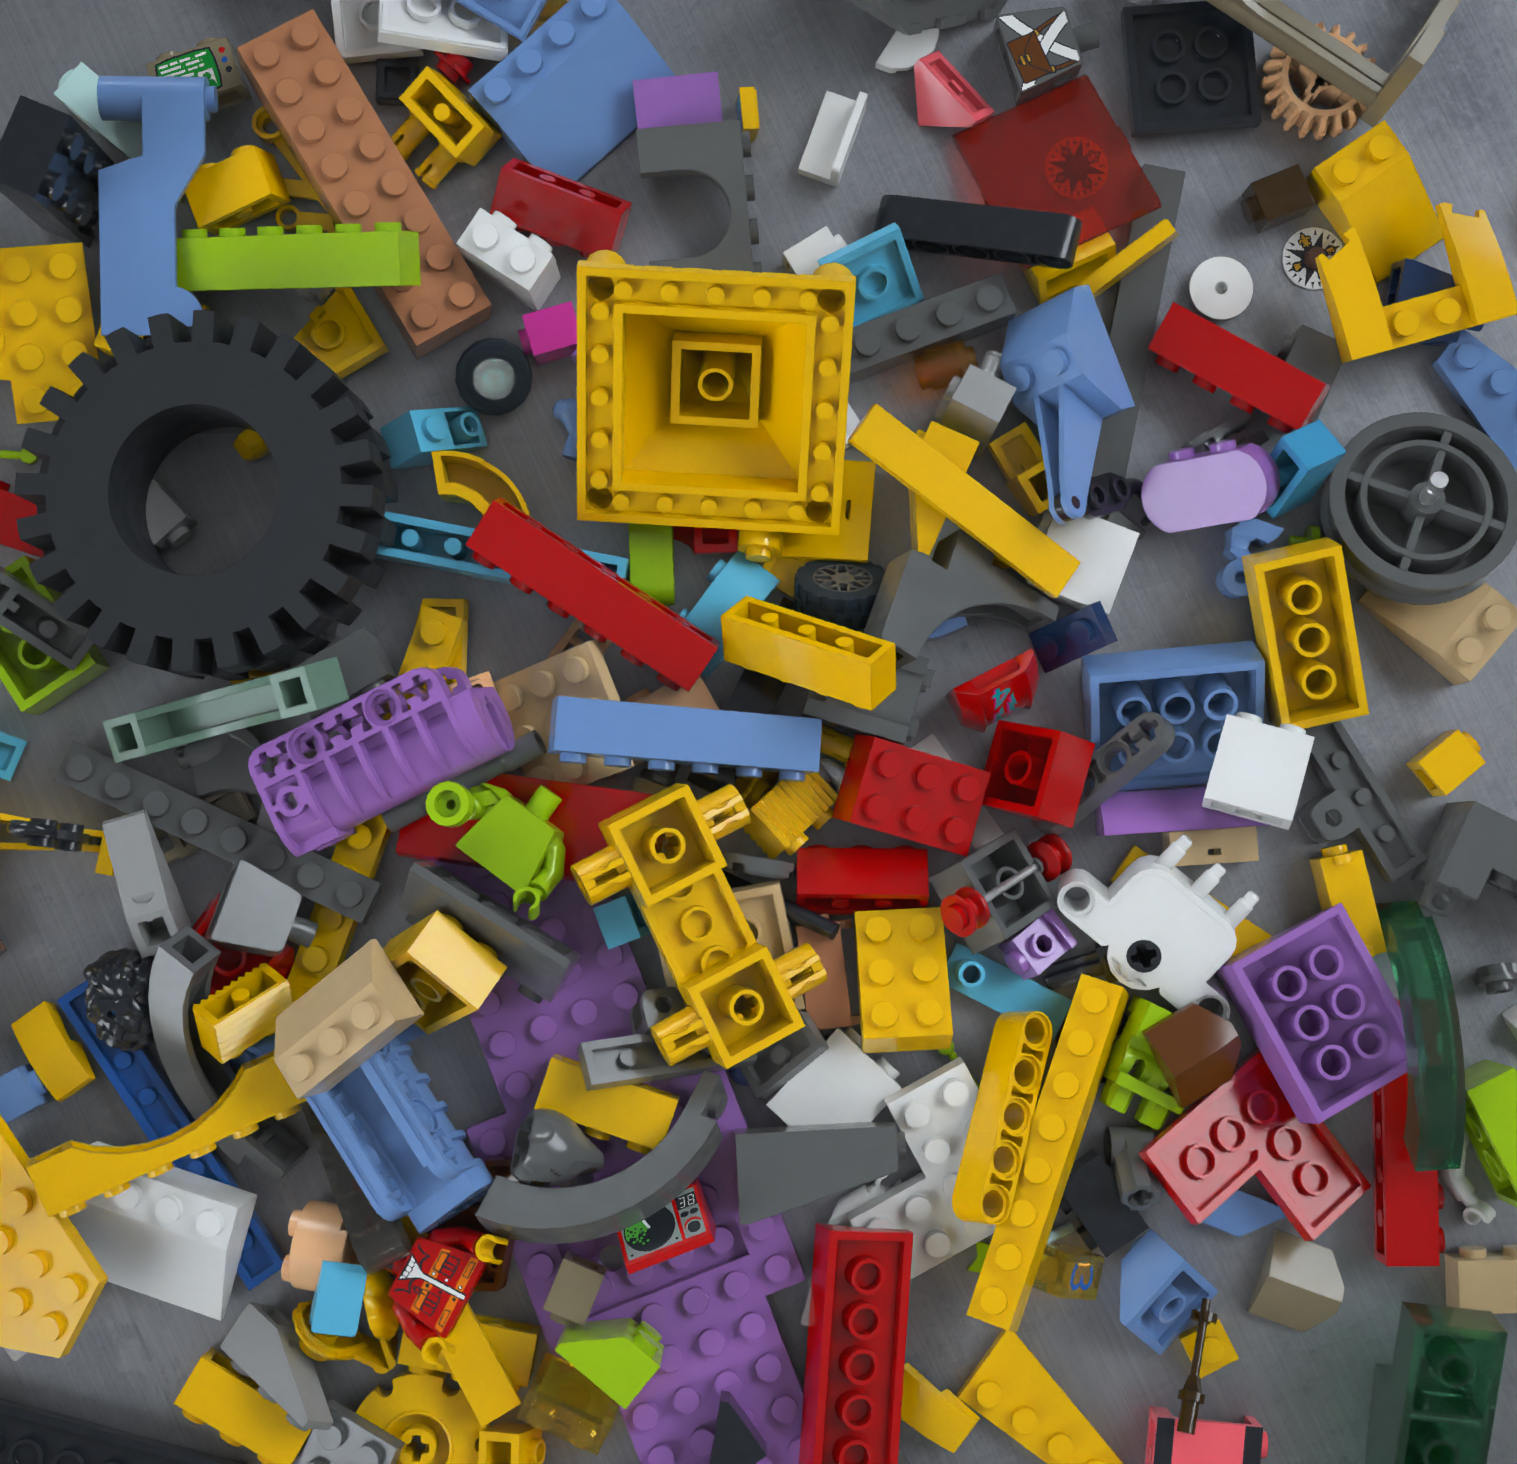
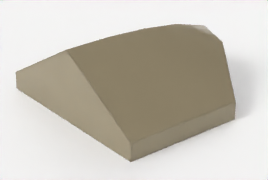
M1275 1228L1246 1311L1303 1333L1337 1314L1343 1300L1345 1287L1333 1251L1325 1246L1311 1241H1304L1303 1238Z

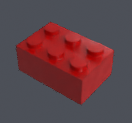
M855 734L832 818L951 853L968 856L991 772L877 737Z

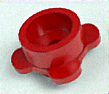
M432 51L439 61L435 67L452 83L455 84L458 79L467 85L471 83L466 76L474 68V65L465 56Z

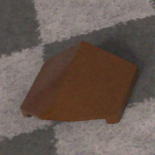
M1191 1002L1142 1031L1180 1108L1183 1109L1232 1079L1242 1044L1232 1023Z

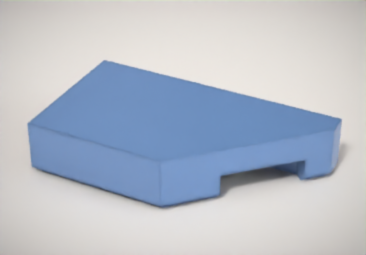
M1238 1189L1212 1212L1203 1223L1241 1237L1286 1216L1278 1205Z

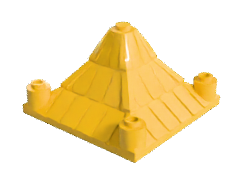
M599 250L591 254L587 260H579L577 264V520L839 536L856 276H853L847 267L835 262L821 265L812 275H795L790 273H759L666 266H634L626 264L619 254L610 250Z

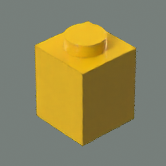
M1459 729L1444 731L1409 760L1406 765L1430 794L1436 797L1447 796L1486 762L1479 754L1481 747L1477 741L1467 732L1463 731L1461 733Z

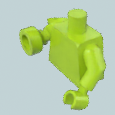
M450 781L435 785L428 793L425 803L431 820L442 826L457 827L468 820L480 819L459 840L456 847L516 891L513 896L514 912L523 903L532 904L528 910V919L535 920L540 914V901L547 899L564 876L566 848L562 840L565 833L548 821L562 799L543 785L539 786L527 804L513 797L506 789L488 783H480L479 786H473L469 789L462 784Z

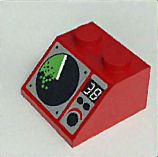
M698 1177L664 1208L645 1220L617 1232L628 1274L715 1242L716 1224Z

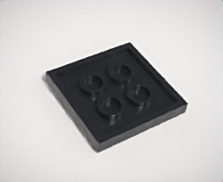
M1207 1L1123 7L1121 11V25L1131 137L1257 128L1260 125L1261 113L1254 37L1251 30Z

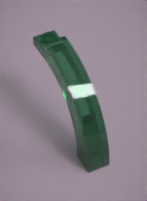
M1418 901L1375 903L1387 955L1398 991L1405 1034L1408 1098L1403 1139L1416 1172L1460 1169L1465 1135V1070L1458 1009L1445 951L1432 916L1424 917Z

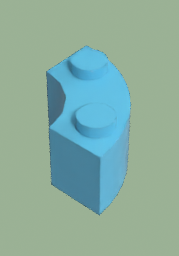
M739 550L728 563L722 559L718 561L706 578L711 585L691 612L684 608L679 614L721 642L702 672L707 678L712 675L724 660L721 615L745 596L767 602L780 582L778 578L759 564L747 560L745 554Z

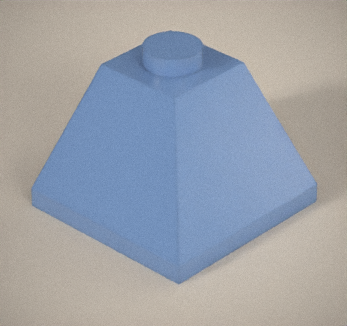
M1150 1228L1144 1236L1139 1237L1133 1242L1129 1252L1121 1260L1120 1322L1161 1356L1192 1321L1190 1319L1191 1309L1200 1311L1202 1298L1211 1300L1219 1291Z

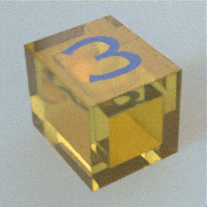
M1047 1243L1032 1287L1058 1298L1096 1300L1105 1257L1075 1245Z

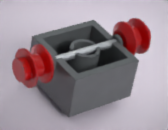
M1015 828L969 853L968 856H964L929 878L942 901L940 912L944 925L954 934L964 938L973 955L1006 940L1058 905L1057 899L1047 882L1054 881L1058 878L1059 874H1063L1071 868L1072 854L1066 842L1054 834L1043 835L1038 841L1029 844L1027 848Z

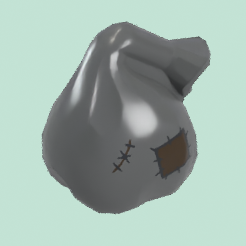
M539 1108L530 1111L518 1128L510 1170L519 1182L526 1185L545 1188L560 1186L565 1188L571 1187L577 1177L600 1172L604 1167L605 1161L603 1153L585 1136L571 1118L553 1109Z

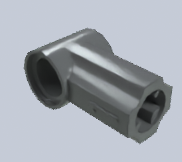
M1107 1126L1104 1130V1156L1106 1164L1114 1168L1121 1203L1127 1205L1130 1210H1146L1149 1206L1159 1202L1161 1194L1157 1178L1138 1154L1154 1139L1153 1130L1149 1126Z

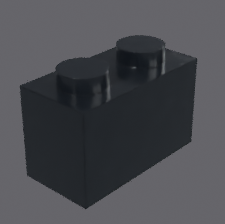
M1093 1148L1074 1161L1059 1207L1065 1215L1073 1211L1082 1225L1075 1230L1090 1252L1098 1247L1107 1258L1147 1230L1149 1226L1138 1210H1130L1127 1205L1121 1203L1116 1178Z

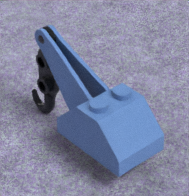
M1089 284L1076 286L1008 321L1000 368L1006 383L1017 388L1012 397L1015 407L1038 426L1047 480L1049 511L1054 520L1059 524H1066L1082 516L1091 520L1119 511L1126 507L1132 495H1136L1141 501L1143 485L1140 479H1125L1112 472L1091 477L1102 421L1134 407L1135 404ZM1146 513L1141 520V525L1144 527L1152 523Z

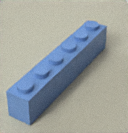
M557 696L552 700L548 753L560 754L559 762L586 764L587 757L604 758V766L629 768L631 767V760L646 761L648 762V769L657 771H675V764L692 765V773L718 775L719 768L736 769V777L762 778V771L779 772L778 780L804 782L805 775L819 772L822 719Z

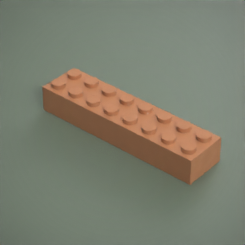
M314 9L237 47L242 71L333 219V222L335 224H362V232L375 231L374 223L401 222L402 231L418 232L421 286L373 287L415 358L422 357L489 320L491 314L490 301Z

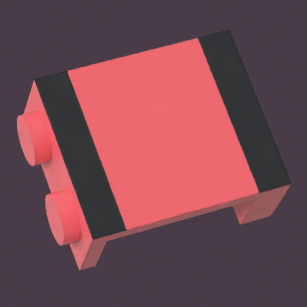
M1149 1407L1145 1464H1260L1261 1458L1265 1459L1267 1457V1432L1263 1431V1427L1253 1416H1245L1244 1424L1197 1419L1195 1435H1190L1177 1431L1179 1417H1173L1167 1408Z

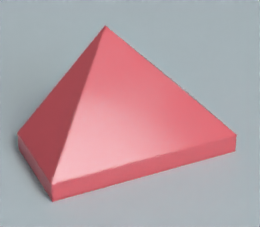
M939 50L918 59L914 64L918 126L973 127L990 118L995 113L990 105Z

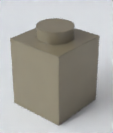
M567 1250L543 1309L551 1312L549 1317L559 1324L574 1327L575 1323L584 1326L608 1267Z

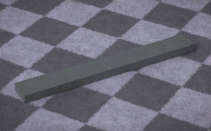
M1143 164L1126 247L1163 219H1168L1175 228L1186 172ZM1172 241L1119 280L1108 336L1135 406L1102 421L1091 477L1109 472L1123 478L1126 477L1150 355L1148 346L1154 335Z

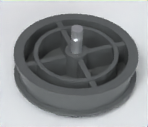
M1411 412L1392 415L1370 424L1355 435L1344 447L1346 450L1345 455L1330 473L1323 488L1320 502V521L1323 535L1342 545L1346 573L1354 581L1374 594L1399 603L1411 605L1441 604L1459 599L1473 592L1493 575L1517 541V473L1505 453L1487 435L1477 428L1453 417L1429 412Z

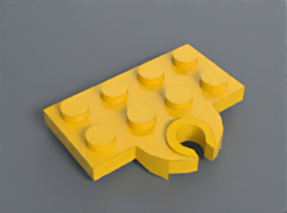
M83 243L0 248V380L11 381L17 424L58 421L59 417L39 404L44 394L52 386L74 396L83 383L68 365L82 352L99 360L98 350L94 345L96 335Z

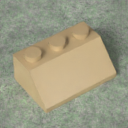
M371 939L276 1017L274 1061L297 1099L328 1092L424 1015L377 939Z

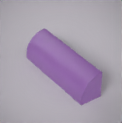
M1207 786L1120 791L1113 794L1095 809L1096 836L1264 826L1268 824L1202 807Z

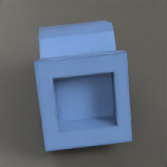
M1253 518L1234 522L1232 527L1224 532L1225 548L1222 555L1229 560V563L1219 569L1215 581L1217 589L1223 596L1230 599H1238L1248 595L1241 556L1251 554L1248 550L1250 543L1262 547L1277 539L1284 528Z

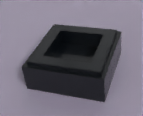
M377 59L375 100L378 105L406 106L399 97L421 73V63L419 60Z

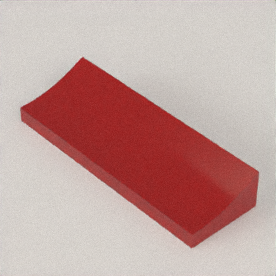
M501 774L486 782L506 789L513 797L518 798L525 804L529 802L540 785L545 786L562 799L548 821L565 833L562 840L566 848L562 880L575 881L571 865L608 847L597 823L654 795L510 774ZM427 815L400 829L395 852L401 857L484 868L456 847L459 840L480 819L468 820L457 827H447L437 824ZM658 836L655 850L661 852L664 837Z
M823 1223L815 1224L799 1464H898L913 1232L909 1230L853 1227Z

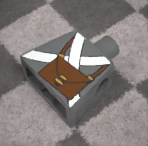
M1064 7L1001 14L996 17L992 31L1016 106L1023 105L1076 78L1083 64L1081 53L1099 48L1100 46L1099 34L1095 23L1091 22L1072 28L1067 10Z

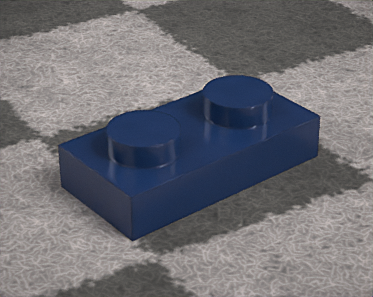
M1101 601L1090 604L1028 634L1045 673L1118 641Z

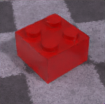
M998 719L984 771L991 772L982 805L1011 815L1073 828L1095 743L1059 730Z

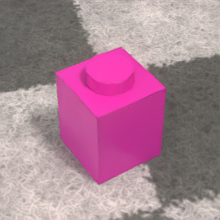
M571 301L522 315L525 329L518 330L524 354L529 355L533 353L537 365L569 357L577 349V317Z

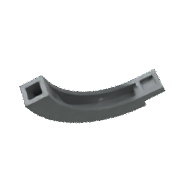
M186 925L159 945L149 978L148 1000L150 1021L159 1056L177 1094L196 1120L217 1102L236 1075L228 1061L221 1064L201 1046L193 1013V1005L200 1004L201 999H208L210 995L211 979L221 951L190 926ZM273 1117L258 1122L259 1129L245 1137L234 1139L230 1135L215 1142L238 1165L248 1157L277 1182L305 1157L310 1148Z
M704 1070L685 1109L673 1128L651 1152L627 1169L600 1181L565 1188L535 1187L520 1184L497 1175L475 1216L486 1231L510 1239L544 1244L576 1243L597 1239L622 1231L645 1220L679 1196L699 1176L720 1145L723 1136L717 1121L714 1119L718 1120L722 1116L728 1101L721 1077Z

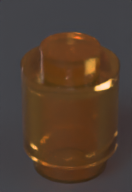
M963 340L925 350L923 355L913 357L921 390L931 388L934 392L948 388L954 375L963 378L970 364L978 368L973 346L965 348Z

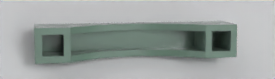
M336 656L102 722L114 761L117 763L234 730L312 712L350 699Z

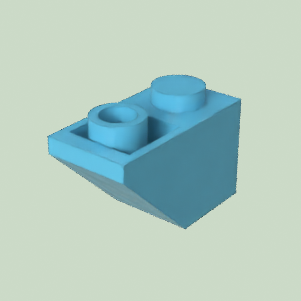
M469 406L411 410L380 428L382 437L385 439L390 451L391 458L389 461L392 469L433 464L431 454L433 451L470 453L488 446L479 413Z

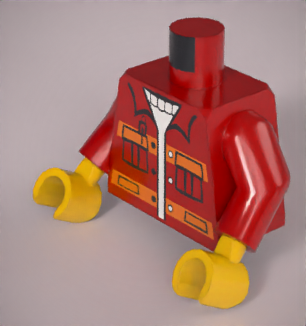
M467 1226L435 1228L427 1237L423 1235L418 1236L410 1251L400 1247L376 1260L375 1265L397 1276L388 1293L393 1299L392 1311L406 1336L421 1351L422 1359L425 1363L443 1370L444 1366L438 1362L440 1351L445 1349L455 1354L456 1347L439 1336L445 1339L451 1336L487 1264H502V1260L495 1259L493 1249L497 1243L508 1245L506 1238L485 1234Z

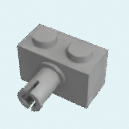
M992 350L985 353L979 368L970 364L963 378L954 375L934 415V418L941 421L940 425L979 441L980 443L974 454V457L980 459L1017 389L1002 380L1003 374L1000 368L1002 354Z

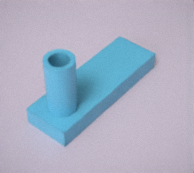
M955 942L947 958L950 988L1000 1013L1008 1011L1043 1012L1051 1021L1053 1029L1052 1039H1055L1069 1011L1072 1000L1030 979L1023 980L1020 975L1015 974L1011 969L979 953L973 955L969 948Z

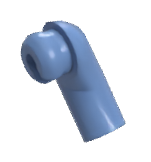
M573 398L559 399L553 406V416L563 423L569 433L562 456L577 462V400Z

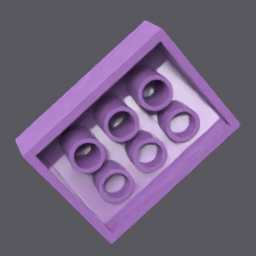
M1337 903L1249 947L1228 959L1216 971L1300 1123L1319 1124L1429 1060L1342 903Z

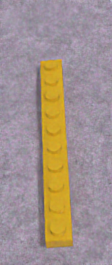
M423 605L398 676L421 667L433 669L451 667L467 621ZM424 684L423 688L427 691L426 684ZM407 693L404 695L406 700L415 696L412 693ZM407 703L408 710H410L411 706ZM389 712V713L383 715V718H382V719H384V720H389V719H391V718H392L391 713ZM382 814L355 826L356 834L337 842L331 860L374 880L391 833L382 818ZM315 902L309 919L318 923L315 937L308 948L300 945L288 977L293 1003L344 962L358 924L357 921Z

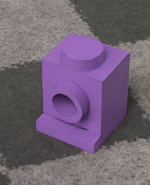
M1050 909L1001 942L998 947L1005 955L1004 959L1007 966L1015 974L1020 975L1023 980L1040 975L1067 950L1077 945L1078 942L1055 911Z

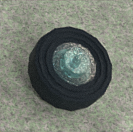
M486 338L474 342L463 351L456 365L455 383L460 397L470 408L484 415L499 416L514 411L526 400L531 390L532 370L527 356L517 345L505 339Z

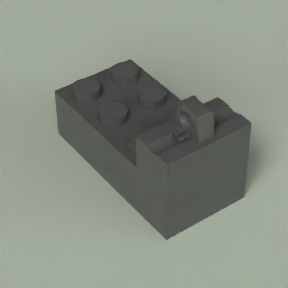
M1476 801L1447 803L1423 852L1427 860L1417 865L1411 878L1412 881L1425 886L1419 906L1441 917H1448L1459 899L1478 900L1484 886L1496 891L1503 888L1515 892L1516 894L1513 899L1517 901V821Z

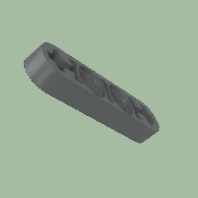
M1145 712L1136 717L1093 753L1086 779H1093V789L1088 796L1080 799L1073 827L1172 746L1175 739V730L1168 720L1158 713ZM1155 727L1154 734L1156 736L1153 740L1150 741L1149 739L1151 738L1149 731L1151 730V728ZM1133 742H1136L1135 746L1140 749L1139 752L1131 746ZM1126 751L1127 760L1125 765L1118 771H1111L1112 758L1117 753ZM1031 819L1032 824L1045 834L1061 836L1072 829Z

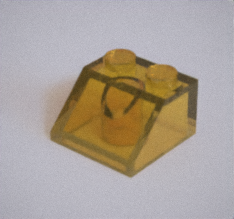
M545 1352L516 1418L532 1425L536 1429L561 1438L575 1447L598 1455L612 1427L620 1405L568 1361Z

